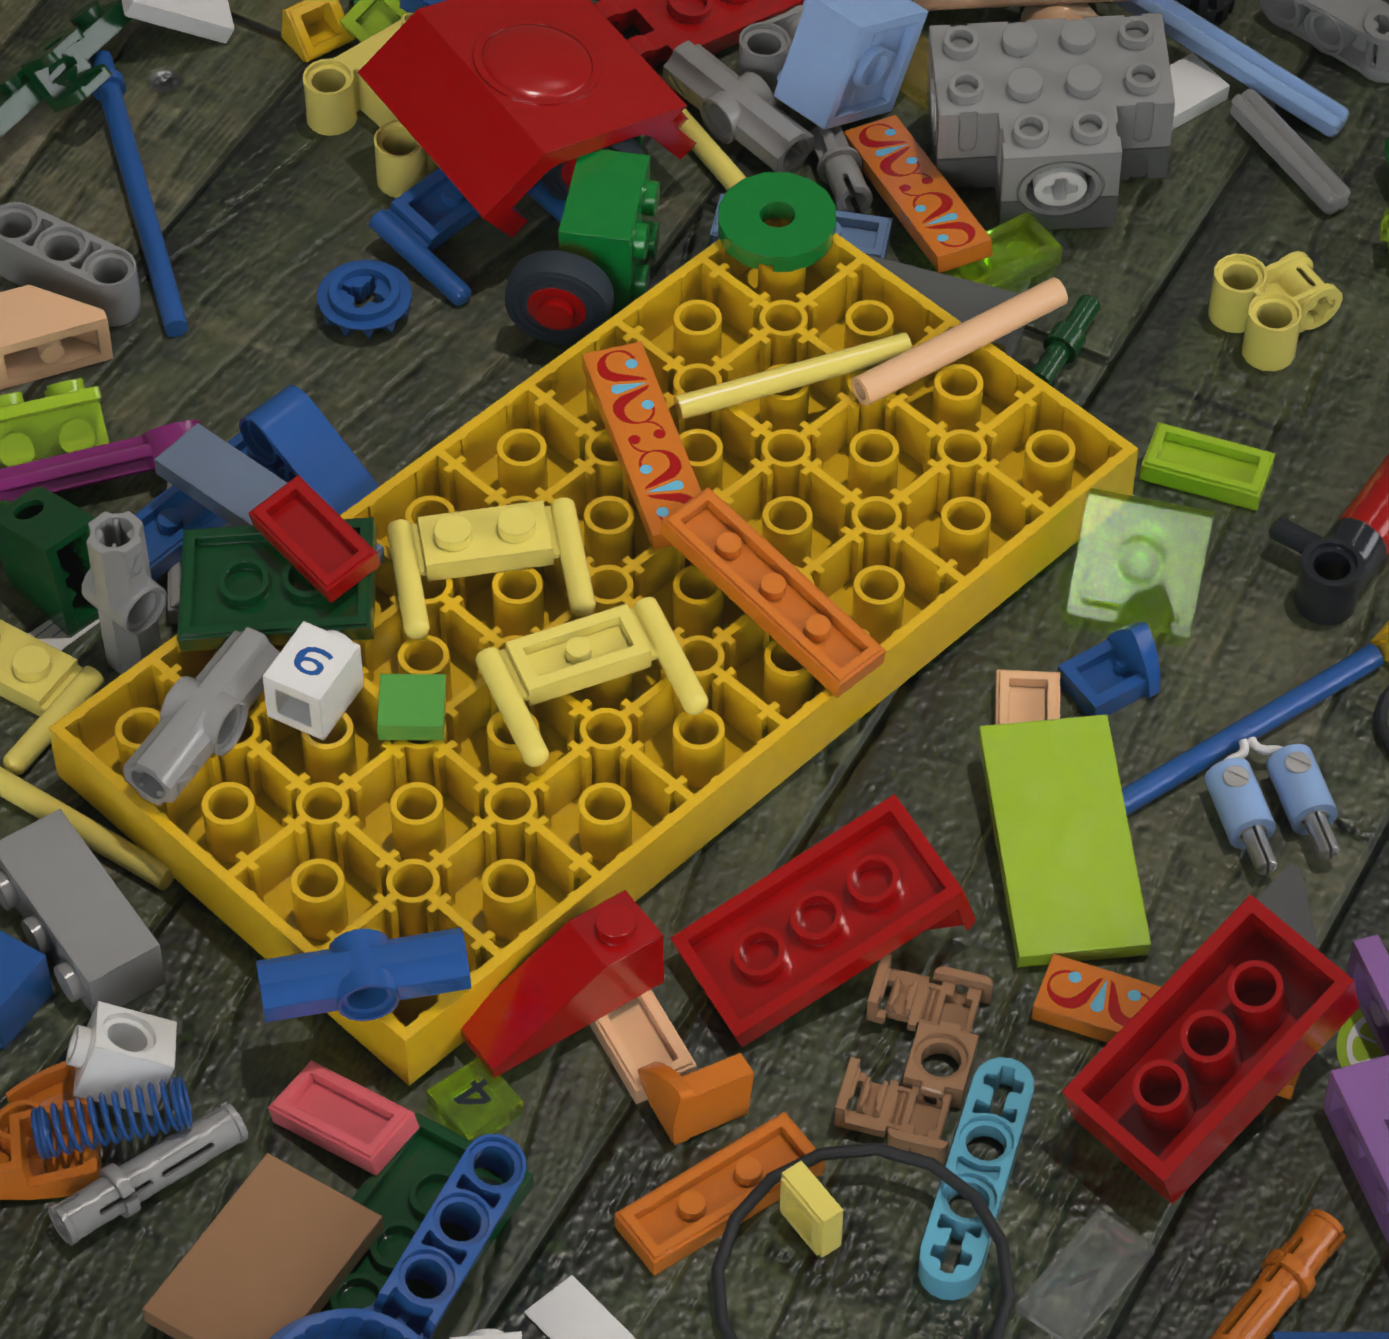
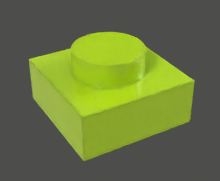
M359 0L340 20V25L361 43L401 20L402 16L407 12L400 8L399 0Z

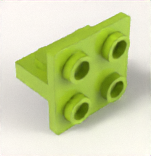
M83 378L48 385L46 386L47 390L44 391L45 398L24 402L22 392L0 395V469L108 444L109 439L100 406L102 397L99 386L85 388Z

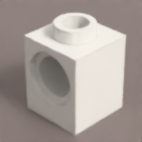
M98 1001L87 1027L76 1025L69 1042L66 1065L75 1067L73 1096L86 1099L90 1095L94 1101L99 1102V1094L102 1092L106 1097L107 1105L113 1106L111 1091L115 1090L118 1094L120 1108L126 1109L123 1097V1089L126 1087L130 1091L133 1111L140 1113L135 1093V1087L138 1084L142 1088L146 1115L153 1116L147 1084L151 1082L154 1085L158 1105L162 1097L159 1082L162 1079L166 1082L167 1086L175 1068L177 1022Z

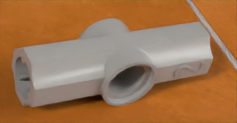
M689 40L673 50L670 59L663 66V80L700 110L705 127L716 140L723 144H729L737 140L775 172L795 173L803 167L804 161L813 151L814 135L776 106L771 89L759 75L753 72H746L739 76L700 44L694 45Z
M104 511L88 523L90 536L86 543L91 568L82 583V594L88 602L98 609L107 663L115 671L123 674L161 646L158 619L165 610L168 595L165 589L151 578L143 522L129 511L113 514Z
M249 627L242 632L234 631L195 679L186 675L172 686L162 705L160 722L123 766L125 780L133 785L142 798L159 806L163 802L173 803L212 753L223 756L236 745L245 728L248 709L264 690L263 675L280 653L269 642L266 635Z

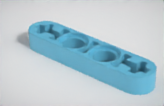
M1004 1057L987 1060L979 1066L974 1074L945 1166L980 1192L997 1222L1030 1116L1034 1093V1078L1031 1071L1023 1063ZM1000 1084L1012 1087V1092L1007 1095L1002 1117L991 1114L993 1094L999 1089ZM985 1136L998 1140L1003 1145L1005 1151L997 1159L987 1161L973 1157L968 1152L966 1146L974 1138ZM941 1180L920 1247L918 1277L921 1285L929 1294L943 1300H957L965 1298L972 1293L980 1282L992 1238L979 1216L963 1218L950 1209V1200L959 1195V1193ZM951 1237L963 1241L960 1265L954 1268L953 1273L941 1271V1263H944L947 1258Z

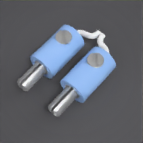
M1250 737L1248 740L1241 739L1238 752L1227 756L1223 761L1213 765L1206 772L1204 777L1205 784L1228 840L1235 848L1247 849L1256 873L1265 875L1267 871V874H1270L1277 868L1278 863L1268 842L1276 830V825L1251 765L1244 759L1248 755L1250 748L1258 754L1271 755L1266 762V769L1292 830L1301 835L1309 834L1320 860L1327 861L1338 856L1340 848L1330 827L1336 820L1338 811L1312 750L1307 745L1265 746L1261 745L1256 737Z

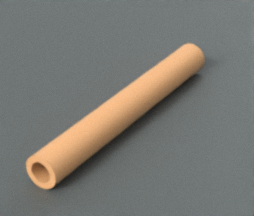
M1052 277L852 378L851 384L856 398L861 404L867 406L1066 305L1068 302L1066 289L1059 279Z

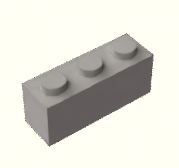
M61 809L0 840V903L7 911L16 907L24 919L21 921V926L32 948L43 954L48 952L57 965L54 967L56 979L71 1002L81 999L92 1014L98 1001L121 1007L166 983L160 944Z

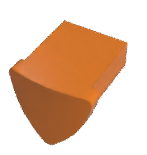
M741 1053L684 1076H681L673 1068L661 1062H653L638 1068V1075L647 1099L674 1145L688 1141L693 1136L749 1114L754 1071Z

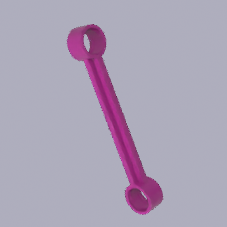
M201 420L175 422L151 429L141 436L0 469V501H14L36 487H44L56 494L148 471L156 472L154 459L197 423L202 425Z

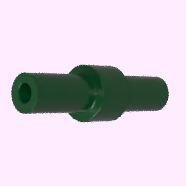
M1090 295L1080 296L1065 321L1057 322L1043 342L1045 351L1033 368L1032 373L1050 386L1063 366L1072 363L1085 345L1086 337L1084 333L1100 310V304L1094 297Z

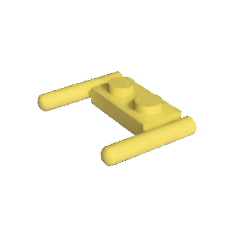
M570 498L556 499L550 506H544V501L542 500L417 517L418 523L411 524L407 520L398 519L390 522L386 528L404 632L411 639L425 637L430 629L421 576H426L427 582L554 565V559L560 558L571 611L577 616L585 617L593 613L596 608L574 501Z
M654 597L643 598L630 609L627 604L505 642L506 648L502 650L495 647L486 648L480 651L475 658L478 668L524 762L531 767H538L544 764L549 757V751L525 701L528 702L529 706L649 668L651 667V661L658 659L681 705L688 714H700L708 706V697Z
M0 619V696L39 716L3 758V766L6 770L14 775H22L51 743L48 728L93 696L105 681L101 673L95 668L79 666L76 658Z

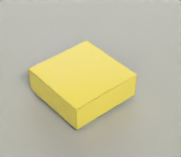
M801 1160L782 1172L780 1212L812 1251L823 1258L841 1246L843 1209Z

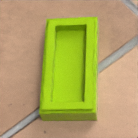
M1158 422L1142 461L1139 479L1257 511L1273 469L1276 453Z

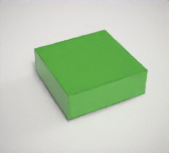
M380 674L377 719L378 740H444L447 693L446 674Z

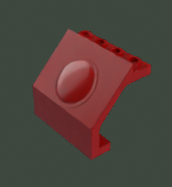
M445 0L417 9L357 72L477 212L511 238L528 222L515 204L556 165L640 135L650 136L680 160L697 144L681 127L688 120L682 112L687 105L590 0Z

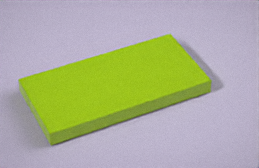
M1108 715L979 726L977 738L1017 968L1049 965L1053 953L1080 962L1149 955L1151 948L1150 934Z

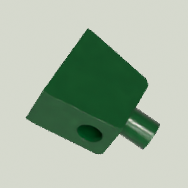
M36 487L14 501H0V556L11 584L71 638L99 619L98 609L88 602L82 594V583L91 568L86 543L90 536L88 523L95 519V517L44 487Z

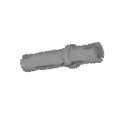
M224 1101L216 1109L194 1121L191 1129L186 1128L185 1131L181 1129L179 1132L177 1131L119 1167L113 1163L99 1170V1179L59 1203L49 1206L48 1214L55 1229L64 1242L73 1246L81 1238L119 1215H122L124 1218L131 1217L140 1211V1203L190 1174L238 1143L245 1142L248 1139L246 1126L236 1109Z

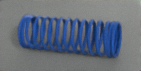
M178 1075L177 1078L172 1077L170 1080L171 1098L177 1124L170 1108L166 1082L162 1079L159 1082L165 1108V1127L158 1111L154 1085L151 1082L147 1084L153 1111V1130L146 1115L142 1088L138 1084L136 1085L135 1093L141 1114V1133L134 1118L130 1091L124 1087L123 1097L129 1117V1136L122 1121L117 1092L115 1090L111 1091V1101L117 1121V1138L110 1124L106 1097L100 1092L99 1104L105 1124V1141L98 1128L93 1097L88 1095L86 1101L93 1127V1144L86 1131L83 1107L79 1098L76 1097L74 1105L81 1130V1146H79L74 1134L69 1103L66 1100L62 1103L64 1120L69 1134L68 1148L62 1137L57 1106L54 1103L50 1105L52 1123L57 1137L56 1151L54 1150L50 1122L44 1107L41 1105L38 1108L33 1107L31 1110V1126L40 1158L45 1161L47 1158L52 1159L53 1156L58 1158L62 1150L65 1154L70 1155L74 1147L82 1153L86 1145L90 1149L95 1150L98 1142L103 1147H107L110 1139L113 1143L119 1145L122 1136L126 1141L131 1142L134 1133L143 1140L146 1131L155 1137L159 1129L164 1134H168L171 1126L178 1132L181 1129L184 1131L186 1128L191 1129L193 1124L191 1105L183 1078Z

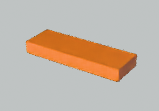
M783 1112L614 1213L615 1227L655 1276L723 1235L730 1214L767 1173L816 1150V1148L787 1113ZM821 1161L808 1168L815 1177L825 1173V1161ZM781 1182L772 1187L741 1223L780 1200Z

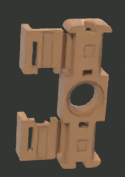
M888 954L879 961L867 1001L866 1020L884 1024L886 1018L908 1022L907 1030L916 1031L903 1076V1085L899 1086V1081L891 1080L889 1086L886 1080H884L883 1085L871 1082V1077L861 1072L860 1059L850 1057L835 1106L834 1126L884 1137L886 1130H888L887 1145L932 1157L944 1165L947 1161L949 1142L941 1139L950 1108L962 1109L978 1050L979 1035L972 1034L980 1002L991 1005L993 981L985 975L941 966L934 971L933 983H930V977L891 968L892 955ZM957 985L967 986L969 988L968 992L958 991ZM890 986L892 990L886 1010L880 1009L886 987ZM946 1054L957 1061L959 1069L952 1075L939 1077L928 1073L921 1063L930 1055ZM860 1086L862 1089L856 1109L851 1111L850 1106L856 1087Z

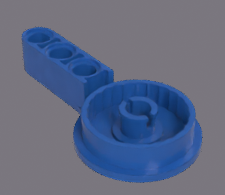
M485 1134L476 1138L467 1147L372 1305L363 1309L341 1308L311 1314L283 1327L270 1339H433L436 1328L510 1206L526 1171V1158L520 1146L509 1137L500 1134ZM488 1168L495 1171L501 1177L503 1184L490 1185L484 1183L477 1177L474 1169ZM444 1223L457 1224L467 1231L470 1240L460 1242L452 1240L443 1233L440 1225ZM410 1279L425 1281L433 1287L437 1297L432 1299L417 1297L409 1291L405 1282Z

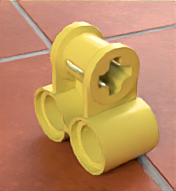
M1296 251L1289 253L1279 261L1266 267L1253 256L1231 254L1220 259L1214 267L1208 316L1211 322L1221 330L1229 333L1244 332L1242 355L1247 363L1262 371H1278L1289 366L1295 358L1299 333L1325 324L1338 311L1343 297L1340 290L1334 284H1325L1313 271V261L1305 252Z

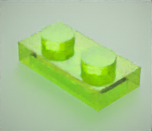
M1027 211L987 231V234L992 239L993 256L942 272V274L1008 290L1061 264L1063 247ZM932 265L931 271L937 272L934 266Z

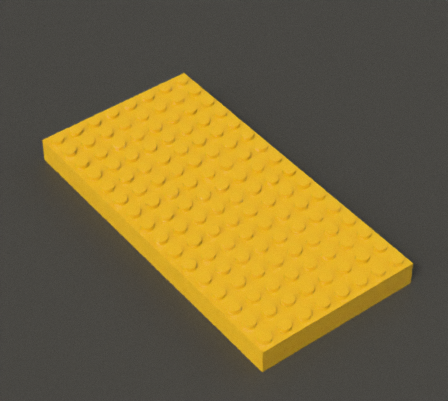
M772 218L764 222L772 227H783L790 224L789 221L781 218ZM837 233L834 234L833 244L826 255L811 266L791 272H773L774 266H765L759 263L758 269L745 266L729 255L720 239H718L340 515L343 519L374 517L377 527V543L384 547L385 561L376 569L374 639L352 641L359 644L361 648L364 686L324 741L268 717L265 692L263 690L248 709L246 725L236 745L223 756L212 753L173 803L163 802L159 806L142 798L133 785L125 780L123 766L160 722L162 705L172 686L186 675L195 679L219 650L181 651L176 634L48 728L57 775L137 846L146 850L169 867L173 878L265 959L329 949L330 943L336 937L355 929L378 930L385 934L388 939L461 928L467 951L471 989L400 1000L398 1006L391 1013L370 1021L347 1019L339 1011L327 1012L329 1016L410 1086L465 1041L461 1036V1028L489 994L568 921L624 890L636 902L1129 500L1133 494L1139 448L991 343L867 406L861 404L856 398L851 381L852 378L876 366L680 420L675 410L674 396L904 332L908 334L913 348L962 323ZM639 341L642 342L701 491L709 487L886 650L883 664L836 698L674 546L657 550L652 549L582 369V354ZM559 498L572 499L576 507L596 602V608L590 615L627 604L630 609L639 600L646 597H654L708 697L707 708L697 715L688 714L681 705L658 659L652 660L651 667L532 706H529L528 702L525 701L549 751V757L544 764L538 767L528 766L524 762L475 658L480 651L486 648L495 647L502 650L506 648L505 642L583 618L575 615L570 609L560 558L554 559V565L427 582V577L421 576L430 629L425 637L411 639L405 634L386 530L390 522L403 519L411 524L418 523L417 517L542 500L544 501V506H550L553 501ZM274 645L273 647L281 652L285 645ZM380 674H446L447 693L444 740H378L377 719Z

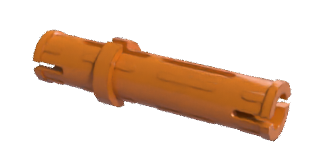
M1310 1210L1287 1243L1285 1242L1281 1249L1271 1250L1261 1263L1262 1272L1257 1280L1243 1294L1209 1339H1266L1289 1307L1297 1299H1306L1316 1285L1315 1276L1320 1268L1346 1240L1347 1236L1342 1233L1344 1228L1339 1221L1323 1210Z

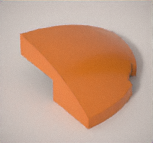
M66 1061L30 1076L6 1092L9 1104L0 1110V1200H37L68 1197L100 1178L98 1172L103 1167L99 1142L95 1150L90 1149L86 1145L81 1153L74 1147L70 1155L65 1154L62 1150L58 1158L53 1156L52 1159L47 1158L46 1161L40 1158L36 1149L31 1126V1110L33 1107L38 1108L39 1105L44 1107L47 1113L53 1136L54 1150L56 1151L57 1137L50 1113L51 1103L57 1106L62 1137L66 1147H69V1134L62 1109L64 1100L69 1103L74 1134L79 1146H81V1130L74 1105L76 1096H73L75 1067L66 1065ZM77 1097L81 1100L86 1131L93 1144V1127L89 1117L87 1101L84 1098Z

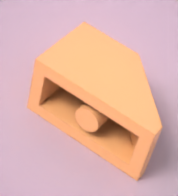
M32 285L0 292V390L114 359L108 319L103 309Z

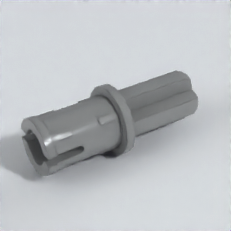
M817 125V127L809 132L814 135L813 150L818 159L817 174L822 182L829 185L835 199V205L839 211L855 213L850 201L852 197H855L861 213L866 211L873 201V195L860 171L862 168L861 156L857 150L849 146L841 125L825 130Z

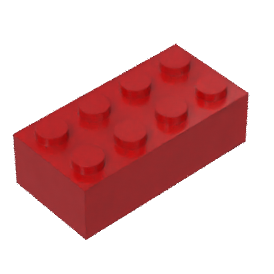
M1250 894L1062 1090L1071 1117L1173 1205L1359 1009L1355 980Z

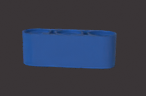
M289 385L240 419V433L251 452L263 467L287 483L299 475L339 515L379 487L311 398L297 386Z

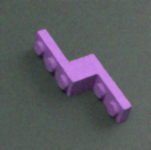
M1377 934L1353 941L1346 974L1355 980L1359 1008L1383 1056L1331 1070L1323 1110L1389 1246V955Z

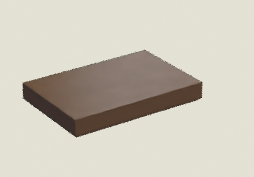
M267 1153L143 1307L144 1320L174 1339H270L280 1329L293 1321L318 1313L323 1309L384 1230L383 1217Z

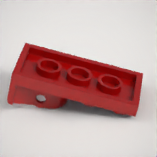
M893 794L679 931L670 939L740 1047L743 1048L923 931L962 925L968 931L975 924L976 919L964 890L900 800Z

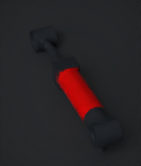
M1389 453L1324 537L1282 516L1276 518L1269 529V537L1272 540L1302 554L1294 601L1299 613L1310 622L1320 625H1336L1350 618L1356 608L1359 593L1389 555Z

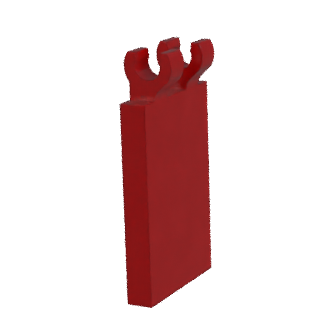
M600 0L594 5L621 34L632 24L638 29L642 35L633 36L627 41L655 69L661 62H668L673 50L688 40L694 45L700 44L712 55L738 44L740 34L747 26L784 14L796 6L803 5L804 0Z

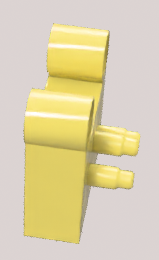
M406 13L402 16L401 20L333 59H321L313 62L303 73L307 124L313 131L327 136L348 132L354 127L359 110L380 127L374 135L377 185L383 193L394 198L401 196L437 170L439 166L357 72L413 13Z

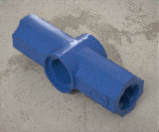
M461 928L388 939L385 934L378 930L355 929L336 937L330 943L329 949L256 961L265 1023L339 1011L347 1019L370 1021L391 1013L398 1006L400 1000L471 989L467 951Z

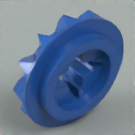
M358 260L338 266L324 277L317 292L318 309L323 314L326 326L338 325L344 337L350 335L355 330L363 331L368 339H370L375 329L381 328L392 333L397 320L408 319L410 303L413 301L412 288L407 277L396 267L375 260ZM375 292V303L367 302L363 307H355V301H364L367 296H371Z

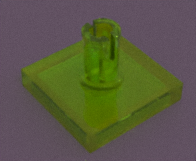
M1090 488L1086 499L1066 613L1122 625L1145 622L1152 631L1190 638L1215 512Z

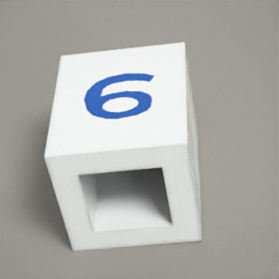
M303 621L263 675L267 716L324 741L364 686L360 645L352 642L346 635L338 631H326Z

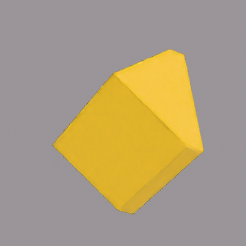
M303 0L282 10L281 37L303 62H309L355 40L340 25V20L345 14L339 0Z

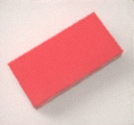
M312 1060L268 1107L275 1124L375 1176L381 1172L419 1129L414 1112Z

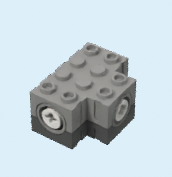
M1149 13L1124 17V15L1095 16L1066 20V18L1025 20V23L1015 22L1008 24V21L969 23L967 26L958 25L950 27V25L929 26L927 109L933 164L953 189L965 186H973L974 188L994 187L995 202L998 203L997 219L999 233L1115 226L1120 180H1129V177L1146 176L1147 179L1167 177L1175 98L1162 13Z

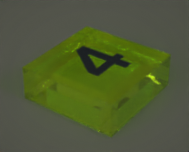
M479 1058L474 1059L427 1090V1102L453 1132L472 1142L485 1134H493L523 1114V1100L500 1075L494 1078Z

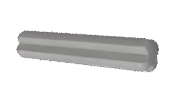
M1247 89L1242 94H1236L1233 97L1230 114L1325 214L1332 215L1339 209L1343 210L1348 205L1350 189L1255 90Z

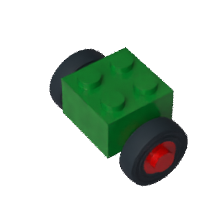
M630 138L558 164L541 178L549 193L553 197L565 201L566 204L558 231L559 251H540L522 258L515 265L508 279L505 290L507 313L516 326L528 335L552 344L574 345L648 291L650 265H646L645 260L646 257L655 258L659 246L660 223L652 222L651 216L655 217L657 214L660 181L650 180V155H644L641 146L635 138Z

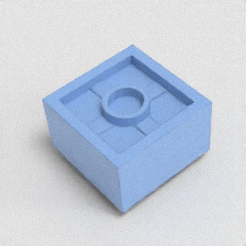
M804 0V9L783 69L779 71L777 76L778 83L773 96L824 130L891 112L929 11L912 0Z

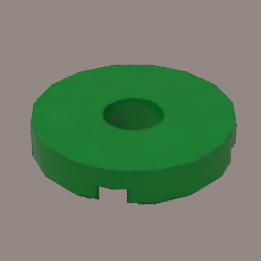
M764 172L742 179L729 188L718 205V238L726 252L745 266L758 269L759 263L765 266H774L773 272H791L811 266L826 255L833 244V236L836 233V206L828 192L809 178L789 172ZM772 218H781L789 221L790 224L783 227H772L764 222Z

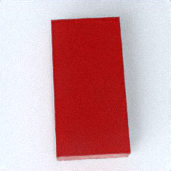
M299 475L248 512L252 525L330 603L334 602L381 565L378 553Z

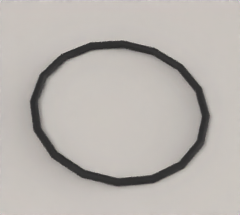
M878 1142L818 1148L767 1173L730 1214L711 1268L715 1324L723 1339H738L728 1321L724 1270L740 1223L772 1187L781 1182L782 1172L801 1160L809 1168L825 1160L879 1156L929 1170L970 1201L995 1243L1002 1297L989 1339H1003L1015 1300L1009 1242L980 1192L932 1157Z

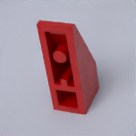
M626 890L616 894L568 921L498 985L461 1028L462 1038L490 1074L496 1078L664 982L663 934Z

